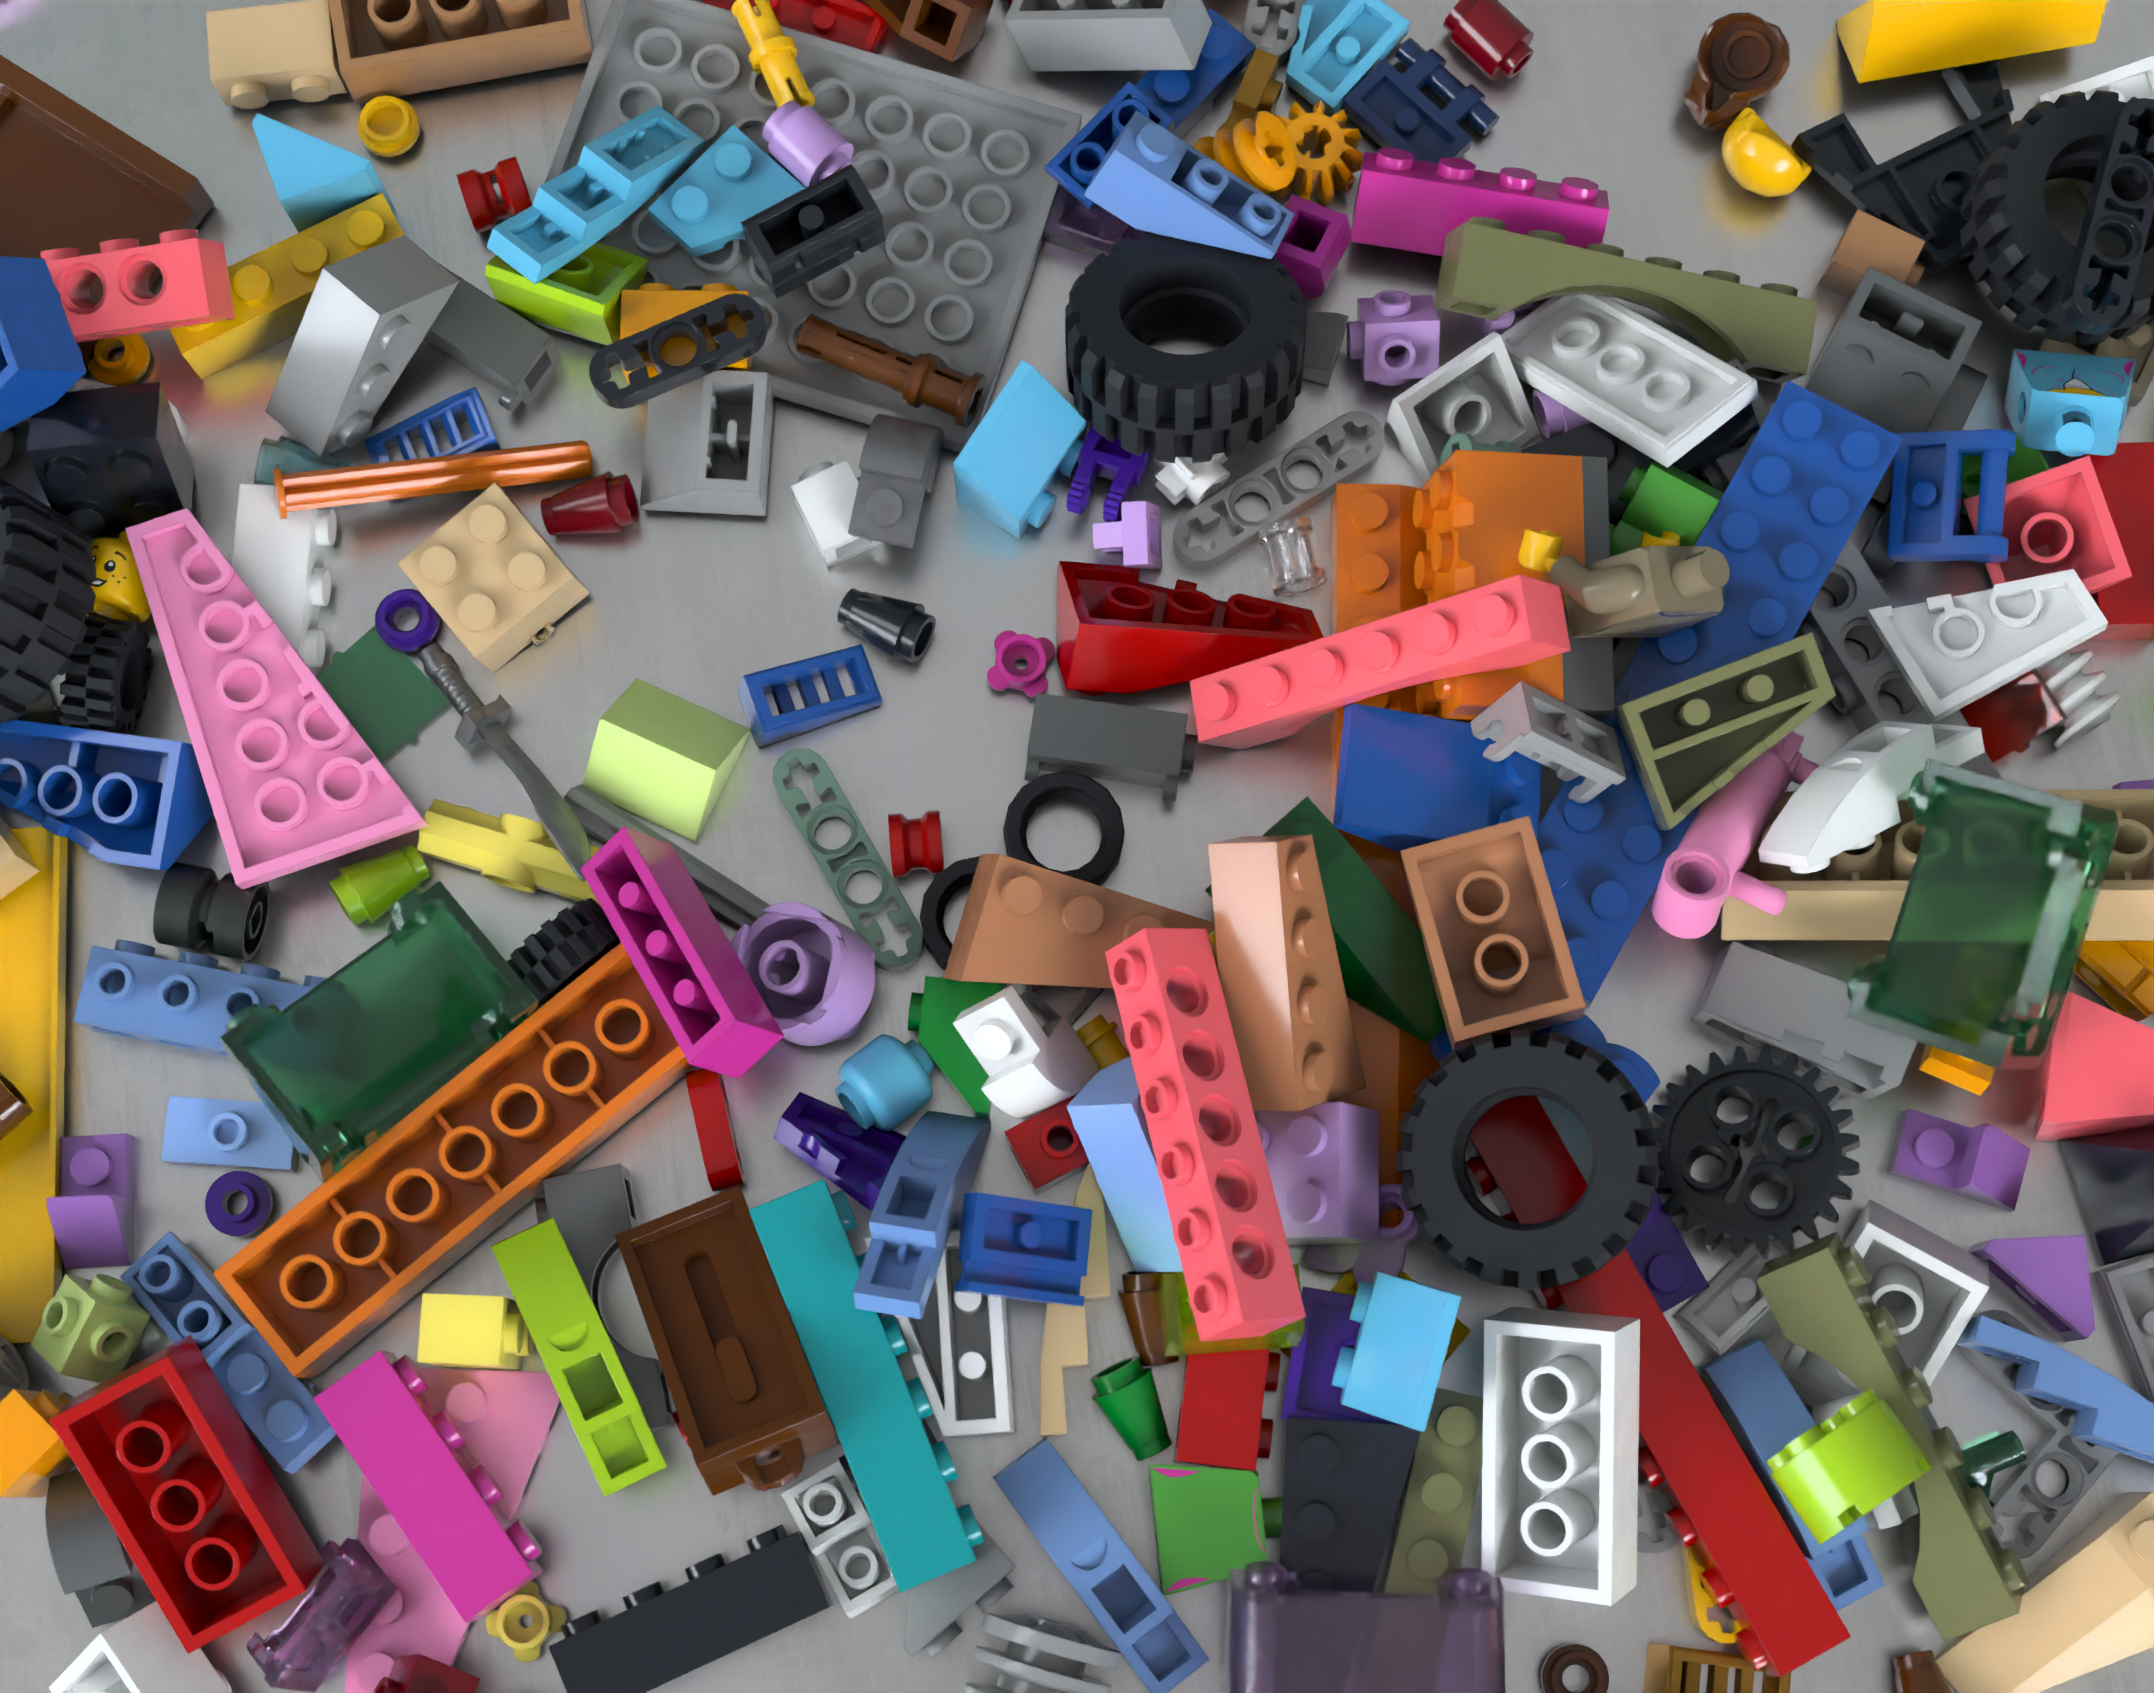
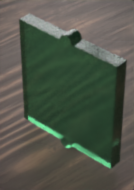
M376 626L372 627L344 653L339 651L333 653V662L316 676L381 763H384L405 743H416L418 740L417 733L451 704L403 651L389 647L381 639Z

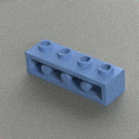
M117 940L115 949L92 945L73 1022L95 1032L337 1078L343 1077L360 1005L352 997L342 993L343 983L310 975L305 976L303 985L279 981L280 971L247 963L242 964L240 973L216 969L217 959L191 952H179L177 961L154 957L156 948L127 940Z

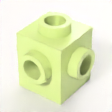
M98 1273L92 1281L65 1274L55 1296L47 1303L44 1309L42 1322L30 1346L59 1374L102 1383L124 1370L132 1352L142 1340L144 1328L151 1315L130 1297L133 1289L117 1278Z

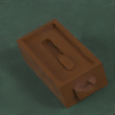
M740 1185L615 1235L696 1466L713 1496L743 1483H747L760 1491L782 1487L793 1480L794 1477L797 1479L803 1470L806 1457L840 1444L749 1213L750 1208Z

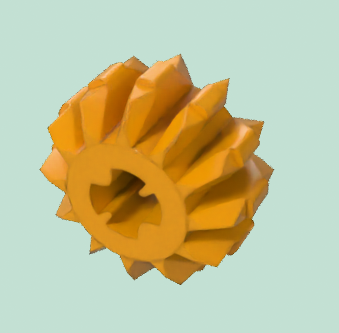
M1321 99L1315 103L1312 113H1306L1295 101L1290 106L1289 119L1275 115L1289 132L1296 155V169L1293 180L1287 187L1275 191L1279 199L1287 196L1292 191L1299 193L1298 197L1310 201L1311 195L1316 194L1327 207L1333 202L1334 189L1344 193H1348L1351 190L1355 179L1352 173L1361 170L1364 155L1356 149L1360 146L1361 141L1359 128H1345L1347 115L1344 109L1328 117L1324 115L1325 105ZM1313 150V158H1315L1318 153H1320L1322 157L1312 159L1309 158L1310 151H1307L1305 155H1302L1301 151Z

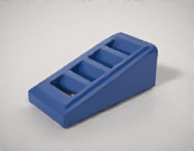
M476 387L457 393L364 440L373 464L392 462L387 450L397 446L400 447L404 460L417 459L411 441L421 437L429 457L502 449L484 402ZM468 420L474 437L463 441L457 424ZM442 429L446 430L452 448L441 452L434 432Z
M862 644L743 675L738 689L739 699L757 747L782 741L881 705L883 701ZM845 667L855 695L845 697L836 672ZM822 677L830 699L829 702L821 703L813 682L814 678ZM795 685L798 687L805 707L799 710L795 709L788 690L789 687ZM773 694L779 715L772 717L765 698L766 695Z

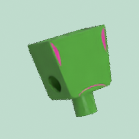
M1166 1464L1148 1466L1160 1590L1163 1595L1179 1593L1268 1567L1266 1539L1281 1537L1283 1496L1261 1498L1258 1471Z

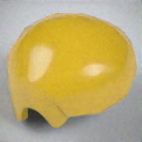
M1745 107L1724 135L1722 157L1726 169L1743 189L1764 197L1789 195L1796 190L1812 171V168L1794 152L1792 147L1778 136L1750 107Z

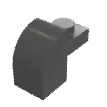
M75 1469L50 1477L45 1519L52 1561L64 1594L67 1595L75 1592L92 1628L127 1618L155 1602L156 1599L79 1470Z

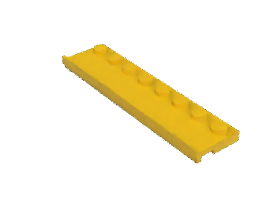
M43 827L10 828L40 869V872L0 900V1072L19 1088L29 1100V1104L34 1110L0 1140V1333L11 1344L32 1342L42 1322L44 1309L47 1303L55 1296L62 1282V1258L47 1210V1197L61 1196V1137H64L68 838L58 836Z

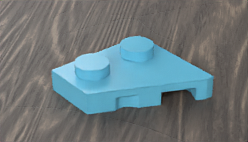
M1305 0L1298 23L1296 42L1292 47L1286 71L1285 84L1313 105L1321 99L1325 105V114L1331 117L1340 111L1342 99L1377 65L1386 59L1408 34L1410 22L1381 0Z
M733 124L647 210L653 222L690 255L696 258L722 249L731 240H745L741 222L805 189V187Z

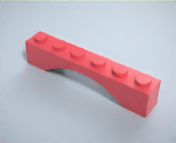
M1517 575L1191 680L1189 682L1199 743L1244 750L1293 735L1304 725L1326 713L1375 695L1444 678L1514 668L1570 651L1571 647L1560 586L1524 575Z

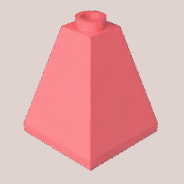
M2058 990L2048 1016L2034 1140L2051 1142L2154 1126V1029L2073 992Z

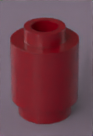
M1460 0L1444 21L1443 27L1451 33L1450 42L1491 80H1495L1503 74L1509 79L1514 77L1523 69L1534 53V50L1529 47L1534 33L1498 0Z

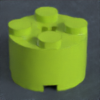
M1872 1388L1843 1406L1836 1414L1820 1425L1817 1424L1766 1461L1773 1471L1770 1476L1820 1545L1933 1468L1931 1462L1884 1398L1879 1399Z

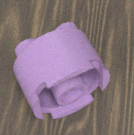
M798 902L773 904L761 910L765 914L750 926L744 924L737 931L730 944L784 1035L783 1039L803 1046H819L837 1039H848L859 1030L862 1017L869 1007L874 992L875 953L872 946L863 940L856 931L819 910Z

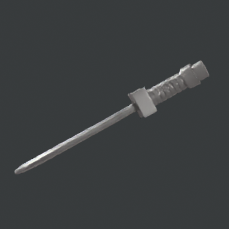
M431 644L424 648L419 655V659L424 665L425 674L433 685L439 687L462 717L454 738L466 751L470 744L482 738L489 744L524 786L543 828L573 872L580 880L585 881L586 879L580 868L591 859V848L587 835L570 806L539 768L503 729L512 707L500 694L497 700L484 705L459 673V666L451 654L446 653L440 644Z

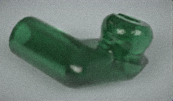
M2010 1430L1962 1450L1964 1464L1959 1467L1970 1488L1979 1486L1989 1500L1994 1474L2026 1461V1453L2016 1433Z

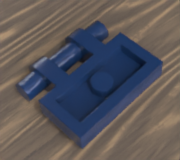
M1408 38L1395 53V57L1408 68L1403 74L1399 73L1384 59L1342 99L1340 109H1344L1345 114L1382 148L1406 150L1415 156L1414 160L1439 164L1441 158H1461L1470 149L1473 138L1459 127L1461 124L1469 122L1482 135H1486L1500 118L1484 103L1486 96L1473 84L1466 87L1445 68L1446 60L1434 49L1426 51L1412 38ZM1429 86L1448 105L1443 110L1439 109L1419 90Z

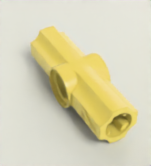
M434 799L432 805L426 810L423 818L429 826L419 829L417 851L420 854L482 872L481 876L515 890L535 893L536 889H540L576 901L583 900L585 902L588 898H592L599 904L586 880L582 881L576 876L541 823L512 814H501V817L498 818L468 807L454 805L448 801L444 802ZM590 845L591 858L601 848Z

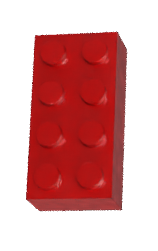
M191 1335L76 1396L49 1420L188 1654L303 1593L325 1565L320 1553Z

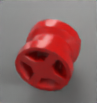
M926 811L921 818L907 819L902 813L888 814L893 878L907 877L912 870L925 869L931 875H936L943 871L944 855L940 811Z

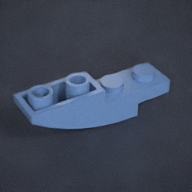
M928 1110L910 1130L889 1169L869 1220L871 1241L853 1290L856 1309L922 1319L951 1228L959 1229L962 1220L964 1193L971 1192L991 1131V1120Z
M169 1231L119 1276L123 1282L133 1289L132 1293L173 1343L189 1335L192 1336L237 1414L283 1470L295 1474L337 1435L313 1400L317 1396L312 1390L314 1384L309 1379L293 1377L213 1275V1272L174 1233Z
M1755 1338L1701 1366L1700 1370L1719 1411L1835 1610L1839 1611L1885 1586L1862 1533L1870 1529L1864 1516L1852 1522L1845 1529L1820 1545L1770 1476L1773 1471L1766 1461L1784 1449L1794 1439L1814 1427L1816 1423L1764 1343L1760 1339Z
M1047 1437L1043 1438L993 1476L995 1482L1150 1693H1168L1210 1660Z

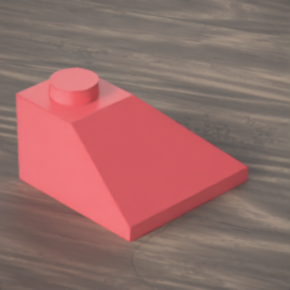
M2090 456L2006 485L2003 537L2009 539L2008 560L2001 563H1984L1993 588L1995 584L2074 569L2088 592L2093 594L2132 577ZM1979 495L1963 500L1975 535L1977 534Z

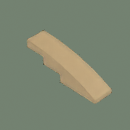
M1088 1164L1072 1205V1207L1092 1209L1087 1275L1081 1276L1079 1295L1085 1296L1084 1306H1063L1048 1303L1046 1306L1040 1360L1041 1437L1067 1435L1063 1369L1089 1366L1085 1301L1107 1300L1111 1296L1104 1198L1102 1190L1097 1184L1091 1164Z

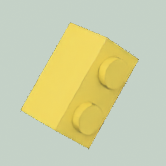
M422 1294L417 1362L442 1368L521 1371L522 1356L532 1355L534 1341L515 1300L504 1296Z

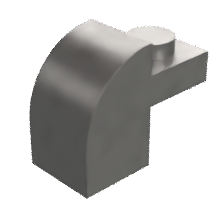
M879 413L875 415L868 430L859 462L861 475L849 524V535L910 549L913 548L924 493H931L944 436V431L940 426Z

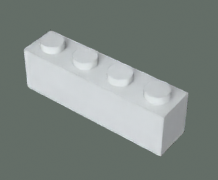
M240 484L232 567L314 673V667H321L325 657V635L322 629H318L320 606L328 605L331 594V577L329 570L324 568L326 546H333L336 538L337 521L335 510L326 507L287 512V519H280L274 485Z

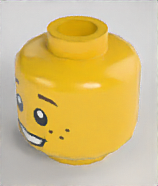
M122 531L118 539L103 537L93 540L89 546L96 566L97 580L91 583V588L96 597L93 612H88L86 616L94 615L137 623L147 621L151 610L127 533Z

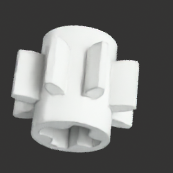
M1224 452L1212 455L1210 462L1192 463V458L1175 457V463L1157 461L1154 457L1153 462L1161 469L1155 476L1158 479L1155 486L1174 506L1184 497L1190 499L1197 506L1213 496L1228 480L1230 473L1222 465L1228 458Z

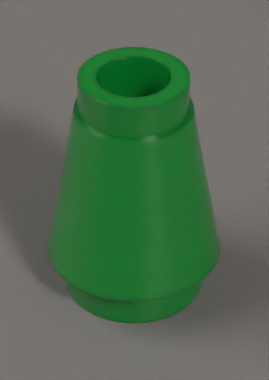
M1138 1356L1122 1360L1102 1370L1090 1379L1096 1390L1092 1399L1128 1448L1132 1450L1137 1461L1150 1458L1172 1445V1441L1167 1433L1168 1429L1151 1368L1144 1369Z

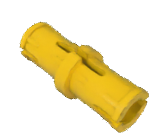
M737 0L732 5L731 11L738 20L751 48L749 61L756 73L763 74L777 109L789 101H796L802 107H812L816 99L809 90L795 60L798 50L792 37L784 36L769 4L770 0H754L756 6L753 8L749 0Z

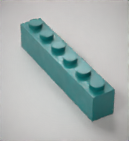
M822 1179L750 1209L749 1213L899 1592L902 1593L977 1561L978 1558L973 1547L985 1542L970 1503L957 1508L948 1482L959 1478L945 1441L942 1440L935 1444H932L922 1419L933 1415V1411L919 1377L906 1381L897 1356L908 1352L897 1321L894 1315L881 1318L878 1312L855 1308L853 1290L867 1252L856 1256L847 1231L858 1227V1224L844 1190L831 1194L827 1183Z

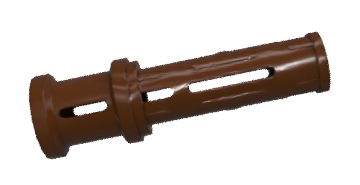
M810 314L807 317L798 336V352L824 360L853 374L890 387L902 393V398L907 401L909 406L919 408L923 404L955 417V423L963 428H967L973 421L985 393L987 377L981 373L976 372L972 376L966 375L939 364V358L929 352L926 354L920 353L916 357L852 330L832 324V322L814 314Z

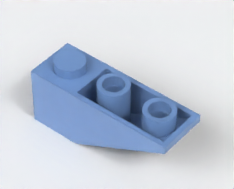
M1137 110L1103 158L1083 194L1137 230L1271 259L1275 255L1294 216L1293 212L1277 203L1271 197L1263 194Z

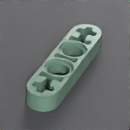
M797 748L787 751L778 759L773 768L772 780L778 797L853 928L863 940L872 946L876 965L889 972H902L910 969L920 960L924 952V937L920 924L826 761L818 753L810 749ZM798 765H801L805 772H811L815 769L819 772L812 778V783L821 802L825 801L830 794H833L836 801L818 805L805 818L800 816L799 811L809 810L811 807L803 791L798 786L789 790L785 787L793 780L790 770ZM828 817H840L846 820L851 827V836L848 842L835 850L826 849L815 840V830L818 824ZM862 870L877 874L882 881V891L879 897L867 904L856 903L846 894L848 879L854 873ZM891 902H895L899 908L887 912L894 929L898 933H904L909 930L913 935L905 941L908 952L900 957H897L893 950H886L881 953L877 948L885 942V938L876 919L867 927H864L860 921L863 918L880 914Z

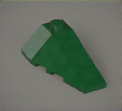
M1306 797L1262 836L1312 834L1346 996L1356 1001L1358 1005L1427 1044L1446 1026L1433 984L1421 933L1353 847L1333 827L1331 822L1315 804ZM1210 885L1205 889V892L1212 899V888Z

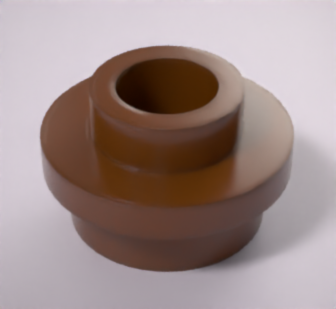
M1566 1644L1553 1650L1545 1659L1541 1670V1684L1544 1693H1607L1609 1673L1604 1660L1596 1651L1580 1644ZM1571 1665L1580 1666L1585 1673V1682L1576 1691H1569L1564 1686L1562 1680L1563 1672Z

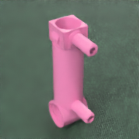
M1791 731L1772 748L1766 750L1740 771L1724 787L1703 801L1678 848L1666 859L1652 904L1653 917L1661 929L1672 936L1683 939L1699 938L1708 934L1715 926L1721 907L1728 895L1774 916L1782 912L1788 899L1787 892L1745 874L1741 870L1790 782L1802 785L1810 774L1820 766L1802 758L1803 754L1799 753L1804 736Z

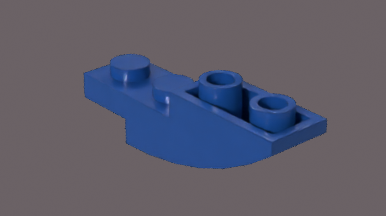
M1212 8L1207 11L1212 24L1194 70H1149L1135 85L1128 81L1045 166V171L1089 210L1094 209L1098 204L1083 194L1103 158L1136 110L1167 129L1179 139H1182L1213 109L1214 98L1251 61L1256 46Z

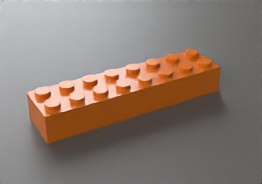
M619 943L213 1272V1275L293 1377L313 1380L544 1190L543 1179L563 1175L694 1067V1065H690L622 943Z

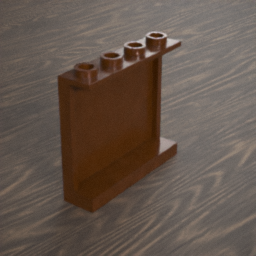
M0 55V256L41 259L40 252L58 248H79L80 256L101 253L99 243L103 241L134 238L139 239L140 247L160 244L159 233L180 229H195L214 205V202L195 176ZM156 267L150 274L149 289L162 274L159 267ZM98 276L93 280L90 287V297L94 305L99 303L103 295V285ZM99 340L77 343L81 349L87 372L89 370L87 365L95 356L94 349Z

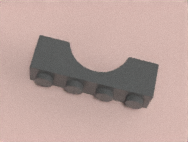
M619 1163L543 1179L545 1197L535 1199L538 1223L551 1217L554 1218L651 1432L676 1427L672 1416L673 1410L669 1388L660 1361L636 1355L623 1347L607 1328L600 1308V1286L603 1274L611 1258L620 1249L615 1235L639 1226L628 1169Z

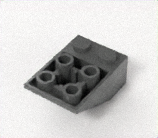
M1869 266L1851 293L1803 388L1894 434L1925 432L1957 375L1982 321ZM1894 457L1871 497L1883 504L1886 503L1892 493Z

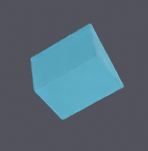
M259 113L256 114L251 124L279 201L298 233L380 193H383L394 214L395 208L370 160Z

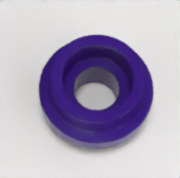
M401 589L394 591L381 601L376 610L375 626L379 636L389 647L398 651L410 652L425 647L433 640L439 628L440 619L438 613L418 590ZM413 613L419 616V622L414 629L409 631L398 629V621L403 615Z
M232 1171L220 1176L210 1186L205 1198V1211L209 1222L221 1233L234 1237L247 1236L262 1228L271 1214L273 1205L272 1194L265 1181L247 1171ZM243 1191L247 1197L245 1210L238 1215L230 1214L227 1209L229 1197L235 1192Z

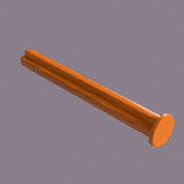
M580 440L281 474L280 468H274L273 482L279 518L287 519V512L480 490L487 489L494 482L499 487L582 478L591 474L593 461L588 443Z

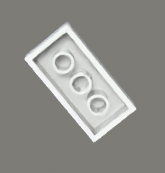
M1512 1306L1484 1319L1481 1588L1612 1606L1637 1586L1639 1318Z

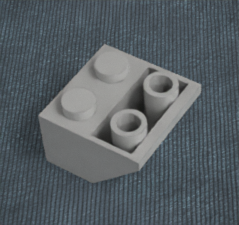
M717 370L648 400L640 496L641 510L765 516L774 396L768 372Z

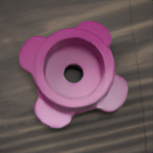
M1011 630L1001 632L994 641V646L997 650L995 666L991 667L987 672V680L990 686L997 691H1003L1007 688L1022 690L1030 698H1036V693L1044 694L1048 689V680L1045 677L1047 665L1055 657L1054 644L1045 637L1036 639L1030 635L1016 634ZM1019 659L1026 660L1027 667L1025 669H1018L1015 666L1016 661Z

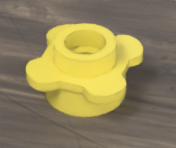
M530 1581L511 1595V1598L506 1600L500 1609L493 1610L488 1614L486 1629L492 1637H500L507 1646L513 1648L514 1657L518 1661L527 1663L535 1661L540 1657L541 1645L552 1633L562 1631L560 1626L567 1623V1615L561 1606H551L541 1597L538 1585ZM525 1614L530 1615L532 1618V1625L528 1628H524L520 1623L521 1617Z

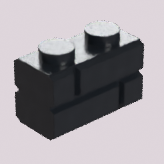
M852 164L741 222L747 249L776 298L854 258L856 251L863 253L885 241L882 214Z

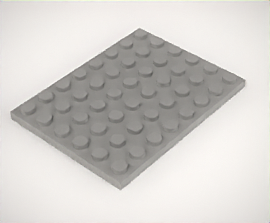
M612 0L545 183L576 166L584 145L659 105L705 140L702 149L656 194L598 242L649 259L648 269L641 285L663 283L673 286L676 290L701 291V288L705 285L721 283L732 285L739 291H748L749 297L753 298L760 305L767 326V337L764 345L757 353L752 355V372H768L773 396L871 425L875 415L879 413L940 426L944 431L941 447L961 452L985 416L1061 188V184L1045 171V166L1080 131L1082 115L780 26L784 36L792 37L798 50L795 60L809 90L816 99L812 108L854 147L851 161L882 214L885 241L863 253L856 251L854 258L776 298L750 255L745 240H731L722 249L694 258L650 219L647 210L733 124L800 184L807 188L769 153V143L762 137L763 128L771 115L777 110V105L763 74L756 73L749 61L751 48L738 20L734 17L732 11L694 0ZM810 314H814L832 322V324L857 332L901 352H906L916 357L920 353L926 354L929 352L939 358V364L969 376L976 372L987 377L985 393L973 421L967 428H963L955 423V417L923 404L919 408L909 406L907 401L902 398V393L890 387L853 374L824 360L798 352L797 346L799 344H797V340L805 320ZM521 316L527 321L531 322L532 324L549 328L555 331H559L565 334H569L575 337H579L585 340H589L595 343H599L581 337L579 335L561 330L559 328L538 322L536 320Z

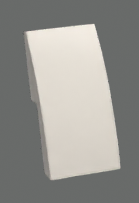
M839 1460L781 1493L810 1551L816 1556L845 1614L850 1619L899 1591L866 1506L850 1482Z

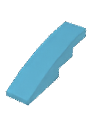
M656 105L584 145L578 164L540 185L532 206L495 226L492 229L486 247L533 284H537L578 257L619 226L700 152L705 140L659 105Z

